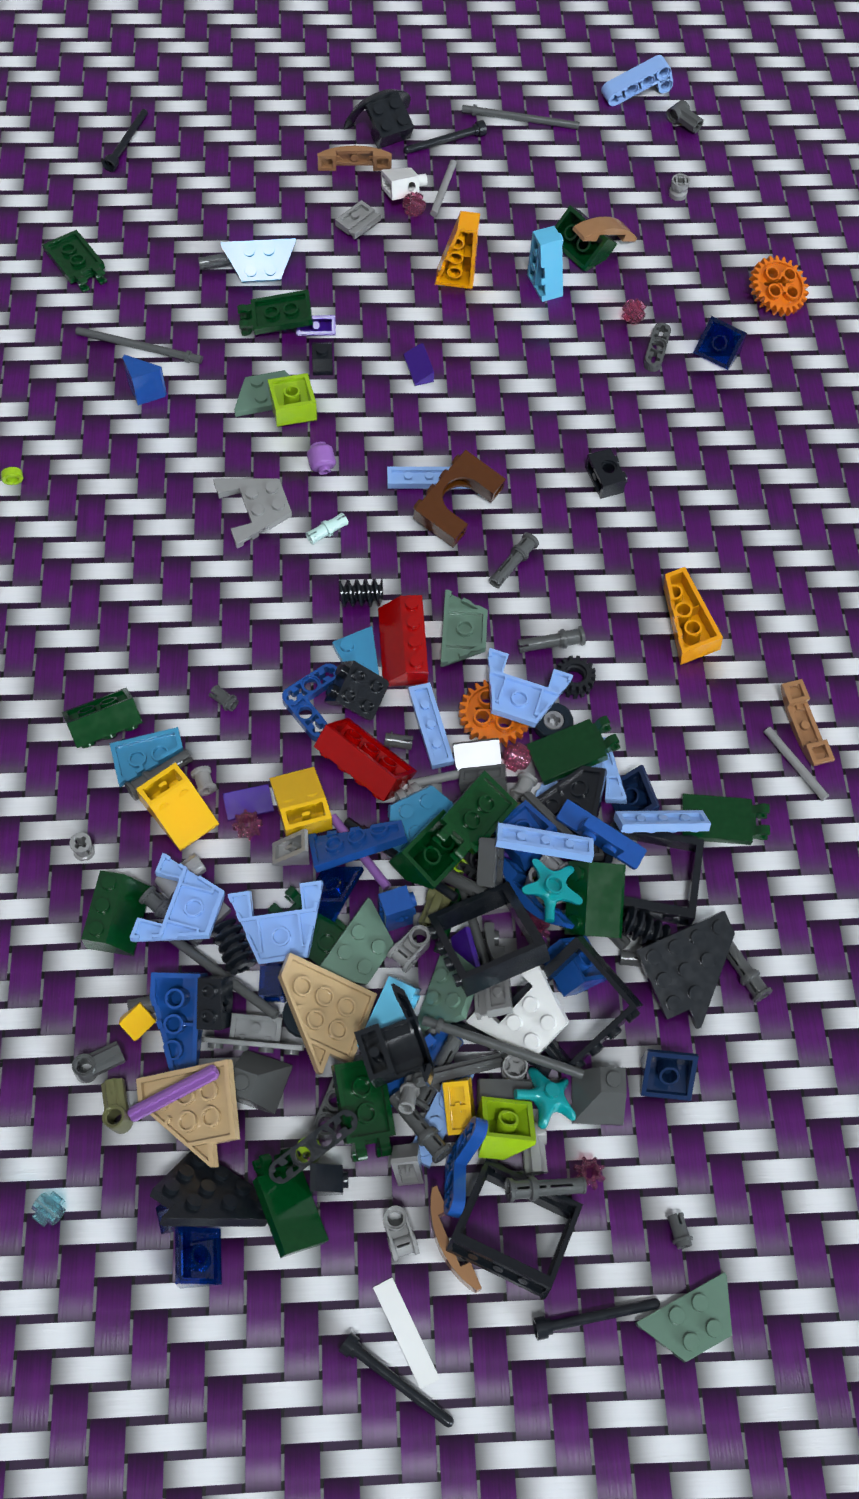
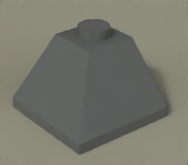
M244 1051L233 1068L237 1102L275 1115L293 1065L251 1051Z
M596 1067L585 1069L582 1079L571 1076L572 1108L576 1114V1119L572 1121V1124L623 1126L627 1095L626 1068Z

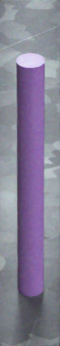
M337 814L331 815L332 825L339 833L349 832ZM369 856L360 858V861L384 891L391 887L390 882Z

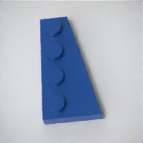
M402 820L372 824L368 829L352 827L349 832L327 831V835L317 836L316 833L308 834L313 865L317 873L408 843Z

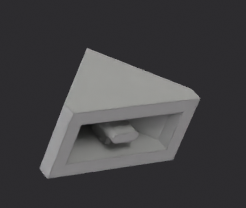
M302 829L273 842L272 865H310L308 830Z
M419 1144L393 1145L391 1165L397 1185L423 1184L424 1178Z

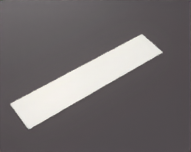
M393 1278L373 1287L419 1388L422 1389L439 1380V1375Z

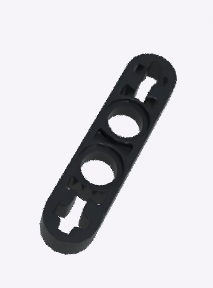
M350 1110L340 1111L277 1158L269 1168L271 1180L278 1184L288 1182L309 1166L310 1163H313L350 1135L358 1125L356 1114ZM344 1115L346 1118L351 1116L353 1119L350 1123L351 1129L348 1130L346 1127H343L338 1131L342 1136L337 1139L334 1130L328 1125L333 1122L336 1127L341 1123L340 1116ZM326 1130L331 1134L332 1141L328 1146H320L318 1144L317 1134L320 1131ZM299 1147H306L310 1151V1159L305 1163H300L295 1158V1152ZM290 1155L292 1162L299 1169L294 1172L293 1168L290 1167L286 1170V1178L282 1179L280 1176L275 1178L273 1175L276 1171L275 1165L284 1166L288 1163L285 1157Z

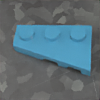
M372 626L332 642V646L341 663L356 661L379 675Z
M178 727L110 743L119 787L124 786L125 782H131L141 776V772L150 771L183 751Z

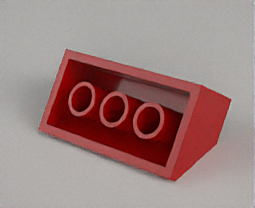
M422 595L399 596L378 608L382 677L388 680L389 686L428 683V660Z
M349 718L326 724L314 745L324 758L333 761L339 770L348 773L357 784L366 787L375 798L382 801L393 798L394 791L402 789L407 784V780H410L417 772L412 766Z

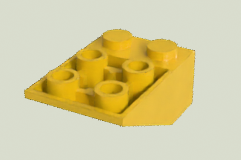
M173 763L136 788L141 803L180 852L219 825L193 784L176 763Z
M315 767L269 778L286 837L302 829H307L308 834L333 829L332 816Z

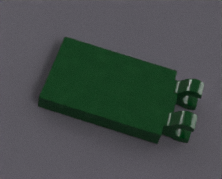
M77 230L42 245L44 252L70 284L77 282L83 293L90 290L86 282L92 276H95L100 285L107 282V279L104 277V262Z
M309 290L250 299L251 304L237 306L238 314H240L239 328L241 329L242 336H248L252 331H254L255 335L313 325Z
M607 715L600 717L593 724L590 719H587L526 744L544 786L569 776L582 766L591 767L608 760L607 753L620 749L619 739L616 734L608 736L605 740L601 735L611 730Z
M484 770L440 818L439 822L443 827L432 837V840L439 846L450 837L458 845L449 855L456 863L468 851L472 855L477 853L479 838L490 837L496 831L498 822L502 823L518 803Z
M682 794L681 810H703L711 822L709 831L681 832L682 836L694 835L706 842L751 845L753 839L767 840V835H770V825L756 826V818L767 819V814L770 813L769 804L752 805V799L695 794Z
M290 886L284 892L286 894L284 897L293 904L287 911L301 910V894L294 887ZM273 903L267 909L269 911L267 914L284 912L276 903ZM321 903L319 904L310 955L307 958L311 963L320 966L347 927Z
M363 1060L332 1065L331 1069L338 1111L350 1110L356 1114L358 1119L357 1128L343 1139L344 1145L352 1144V1162L368 1160L365 1145L376 1143L375 1152L377 1158L392 1155L389 1136L396 1135L387 1084L375 1088L369 1080ZM340 1116L341 1129L343 1127H346L348 1130L351 1129L352 1117Z
M291 1148L282 1149L280 1154L274 1155V1161ZM270 1154L260 1155L258 1160L252 1162L258 1176L252 1182L280 1258L323 1245L329 1241L303 1171L284 1184L275 1183L269 1176V1168L272 1164ZM290 1155L285 1157V1160L288 1161L287 1164L282 1167L277 1164L278 1167L275 1168L276 1171L273 1173L275 1178L279 1176L282 1179L286 1178V1170L290 1167L293 1168L294 1172L299 1169L298 1166L294 1167Z

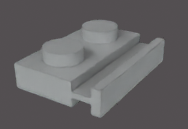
M361 200L336 218L335 225L346 234H351L353 239H356L381 220V214H377L375 209Z
M510 979L474 994L477 1020H481L483 1016L491 1018L513 1013Z

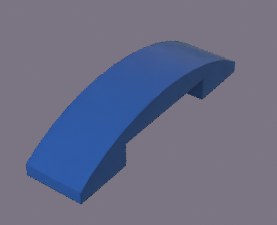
M504 858L503 874L506 882L510 883L524 908L537 918L545 921L544 905L534 895L522 893V888L525 886L524 883L528 874L513 860ZM555 908V921L550 924L573 929L575 925L560 909Z

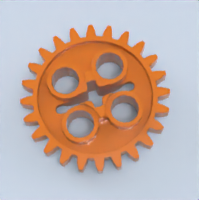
M778 255L774 258L771 256L767 259L763 258L754 266V269L751 271L752 275L749 278L752 282L749 287L754 289L751 295L757 296L754 301L761 302L760 308L766 306V312L770 309L773 315L778 312L780 317L784 314L786 316H789L791 313L795 314L807 301L806 296L809 294L806 291L809 285L804 284L807 278L801 277L803 271H797L798 265L793 267L792 260L787 263L785 257L780 260Z
M483 680L482 687L475 683V690L468 688V695L463 694V702H460L458 717L461 718L460 725L465 726L464 733L471 732V740L475 737L478 740L499 738V743L507 747L509 740L515 744L516 737L523 738V732L528 731V725L491 714L490 703L482 701H490L489 684L486 680ZM477 719H484L486 722H479ZM499 724H506L509 727H501Z

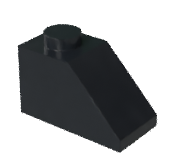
M312 342L313 376L333 375L332 342Z
M310 1163V1192L312 1196L343 1195V1188H349L348 1172H343V1165Z

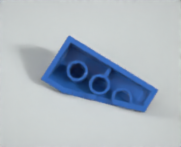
M151 972L150 1001L152 1006H154L157 1018L156 1023L164 1043L163 1049L169 1071L199 1065L203 1030L197 1029L198 978L208 976V973Z

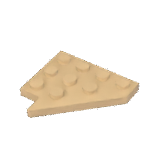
M288 953L278 979L315 1073L318 1075L323 1074L329 1056L344 1063L353 1062L358 1049L354 1032L366 1027L377 993L297 955Z
M225 1059L137 1078L139 1103L209 1065L217 1067L220 1073L218 1079L150 1115L209 1167H219L217 1144L240 1140L233 1060Z

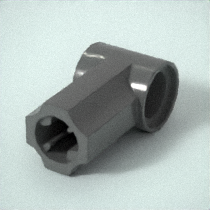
M680 100L666 111L667 119L672 124L679 122L694 134L703 125L704 120L690 110L689 104L684 100Z
M117 1041L92 1053L80 1054L75 1057L72 1062V1070L78 1081L90 1083L98 1075L126 1061ZM82 1065H91V1069L87 1073L79 1072Z

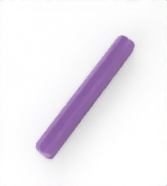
M209 1065L129 1108L127 1114L132 1122H136L218 1079L220 1075L219 1070L215 1065Z

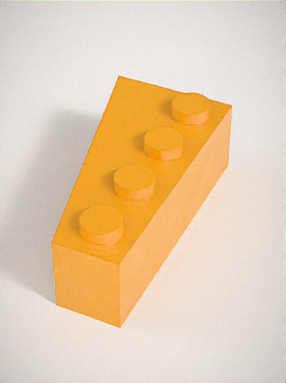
M460 211L438 264L435 285L473 289L480 213Z
M682 567L665 574L663 588L680 665L720 650L723 636L687 569Z

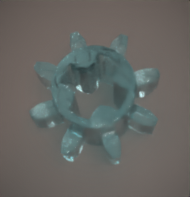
M54 1191L50 1196L44 1192L32 1205L31 1209L36 1212L32 1218L43 1227L47 1223L52 1226L55 1225L66 1211L62 1206L65 1200Z

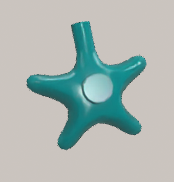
M532 860L538 880L525 885L522 888V893L534 895L543 900L545 905V922L553 923L555 921V906L557 902H569L575 905L583 903L582 898L566 884L567 878L574 872V867L566 866L561 870L552 871L540 860Z
M530 1067L528 1074L534 1089H515L514 1099L531 1100L535 1103L539 1116L538 1126L541 1129H545L548 1126L551 1116L555 1112L561 1113L569 1120L574 1121L576 1119L575 1111L564 1095L565 1089L569 1084L568 1078H562L559 1082L555 1083L546 1078L538 1069Z

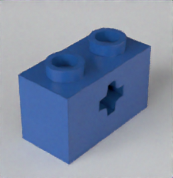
M406 885L378 894V913L388 932L413 924L417 902L414 893H409Z

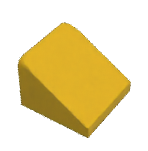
M141 1002L121 1016L119 1020L120 1026L134 1041L138 1040L156 1022V1019Z

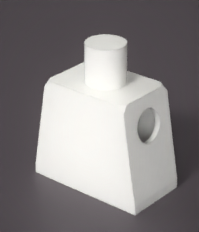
M412 168L381 170L382 189L392 200L416 196L419 194V186L427 185L426 174L418 175Z

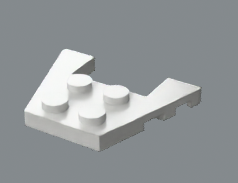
M537 966L521 973L532 985V988L514 1006L513 1013L507 1014L500 1022L496 1017L489 1018L488 1016H483L481 1020H477L474 1012L466 1022L499 1041L541 1054L567 1026L569 1020L556 994L553 993L544 970Z

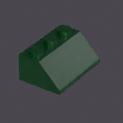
M570 205L555 225V228L563 237L562 251L583 271L587 272L605 261L617 243L608 235H600L597 241H582L572 229L575 225L589 218L580 210Z
M127 688L62 712L77 748L91 747L97 740L102 738L104 740L111 739L117 735L116 733L123 730H134L138 727V724L143 723L134 699Z
M444 809L430 819L389 861L405 880L432 890L461 861L459 859L455 863L449 857L450 853L458 846L450 837L439 846L432 840V837L443 827L439 820L446 813Z
M569 861L568 866L574 867V872L568 877L567 886L582 898L583 903L575 905L566 902L565 915L575 926L573 929L565 928L564 934L622 938L626 865Z
M100 870L81 937L86 949L134 956L138 942L130 941V935L137 917L142 919L145 917L147 906L140 904L139 899L151 886L125 874Z

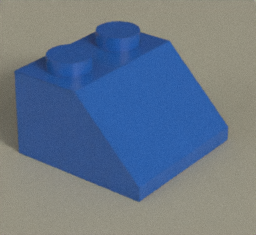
M526 800L517 806L502 822L558 832L556 826ZM504 848L508 856L525 872L533 866V859L540 860L543 856L541 854Z
M583 936L590 943L587 936ZM575 937L560 939L548 948L550 960L558 955ZM582 951L553 978L556 982V988L562 993L563 997L577 995L607 980Z

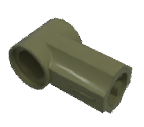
M428 889L426 904L421 913L419 925L429 926L428 915L450 906L451 900L435 889Z
M123 1078L105 1080L101 1084L104 1104L102 1121L115 1133L124 1134L133 1125L127 1114L129 1107L125 1080ZM122 1114L121 1120L114 1124L115 1118Z

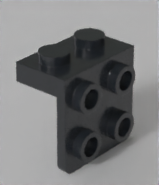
M356 661L342 662L335 671L336 677L333 683L326 690L327 696L324 702L331 706L342 705L364 719L372 720L389 686L388 680Z

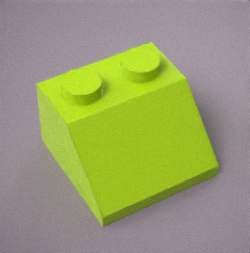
M308 373L268 379L271 404L277 427L317 420L316 400Z
M481 1096L476 1117L488 1121V1130L484 1141L478 1148L479 1158L505 1160L536 1144L531 1101Z

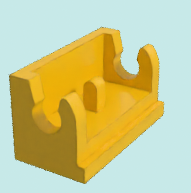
M465 1077L460 1080L452 1079L442 1083L448 1136L460 1135L471 1118L475 1116L471 1077Z

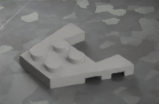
M213 479L219 499L241 494L251 521L249 524L231 528L236 548L244 546V542L249 539L257 538L259 533L267 528L272 529L292 517V511L280 479Z

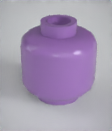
M316 442L307 451V458L312 471L319 472L320 475L331 472V469L336 464L332 446L326 444V442Z

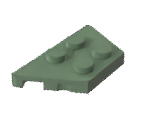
M285 370L245 377L234 409L235 417L273 410L268 379L290 375Z
M445 590L441 667L486 651L488 610L480 605H474L466 598L460 599L452 595L450 590Z
M367 898L320 964V967L360 985H367L387 957L390 949L395 945L371 899Z
M455 952L466 972L475 968ZM445 955L439 956L418 1016V1022L423 1035L425 1030L430 1029L421 1025L424 1015L438 1020L443 1018L444 1022L449 1024L462 1021L467 1017L474 996L473 994L467 997L461 986L456 987L452 977L455 973L454 971L449 973L443 960V958H446Z
M725 1272L639 1320L635 1323L636 1326L653 1337L661 1346L670 1350L682 1362L685 1363L732 1336L727 1275Z

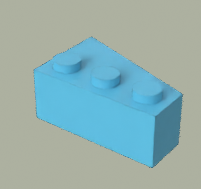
M555 226L539 229L532 233L527 276L542 302L563 296V237L561 233H558Z
M389 976L365 1028L379 1023L381 1028L406 1019L396 1000L391 984L394 983L406 992L413 1009H415L420 999L419 994L422 989L397 977Z

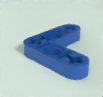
M331 663L322 665L286 688L282 693L283 704L315 742L319 738L320 733L315 732V727L312 723L315 721L318 729H324L327 722L311 704L310 700L326 691L328 686L333 683L336 677L335 671L337 666ZM326 672H328L329 674H332V673H333V677H330V676H326V677H325V673H326ZM313 682L317 685V688L309 691L305 688V685ZM288 696L296 697L297 700H289ZM303 710H309L312 713L307 719L301 718L299 714Z
M473 1116L447 1156L444 1183V1214L447 1216L460 1218L463 1213L466 1201V1166L486 1137L488 1121Z

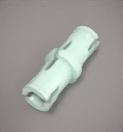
M340 513L328 521H322L321 525L306 532L308 541L313 545L326 536L331 537L333 532L348 525L346 516L343 517L344 514Z

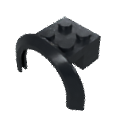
M386 89L368 96L353 108L345 121L344 130L354 127L357 117L362 111L366 110L373 125L370 133L378 149L409 139L414 129V125L406 110L411 101L409 93L397 89Z
M393 983L391 986L406 1019L381 1028L379 1023L354 1032L369 1080L377 1088L421 1071L424 1081L429 1087L432 1084L435 1069L427 1043L406 992Z

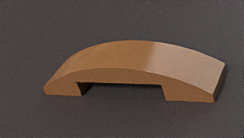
M340 146L317 153L318 171H336V166H373V171L392 169V153L374 147Z
M613 217L591 218L575 225L572 229L582 241H597L600 235H617L623 242H635L637 239L622 221Z
M803 679L781 684L786 714L805 757L812 766L833 762L835 758L827 739H822L809 707L808 701L810 697Z
M432 1187L430 1221L437 1247L445 1263L457 1279L469 1290L477 1293L482 1287L472 1264L469 1262L460 1266L456 1255L446 1251L450 1241L440 1221V1218L445 1216L444 1201L438 1187Z

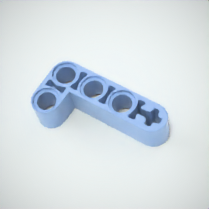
M657 55L606 82L602 86L601 92L610 106H616L654 85L660 93H667L673 86L672 70L664 57Z

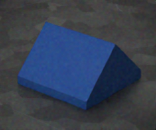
M125 354L123 355L128 385L137 405L145 404L167 395L161 366Z

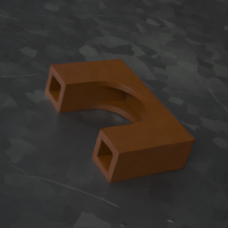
M467 450L461 456L458 454L453 459L449 470L445 469L441 473L437 484H432L428 488L425 498L423 500L419 499L413 507V519L453 548L465 535L468 524L445 506L443 501L445 493L455 487H467L492 503L504 488L506 481L503 476Z

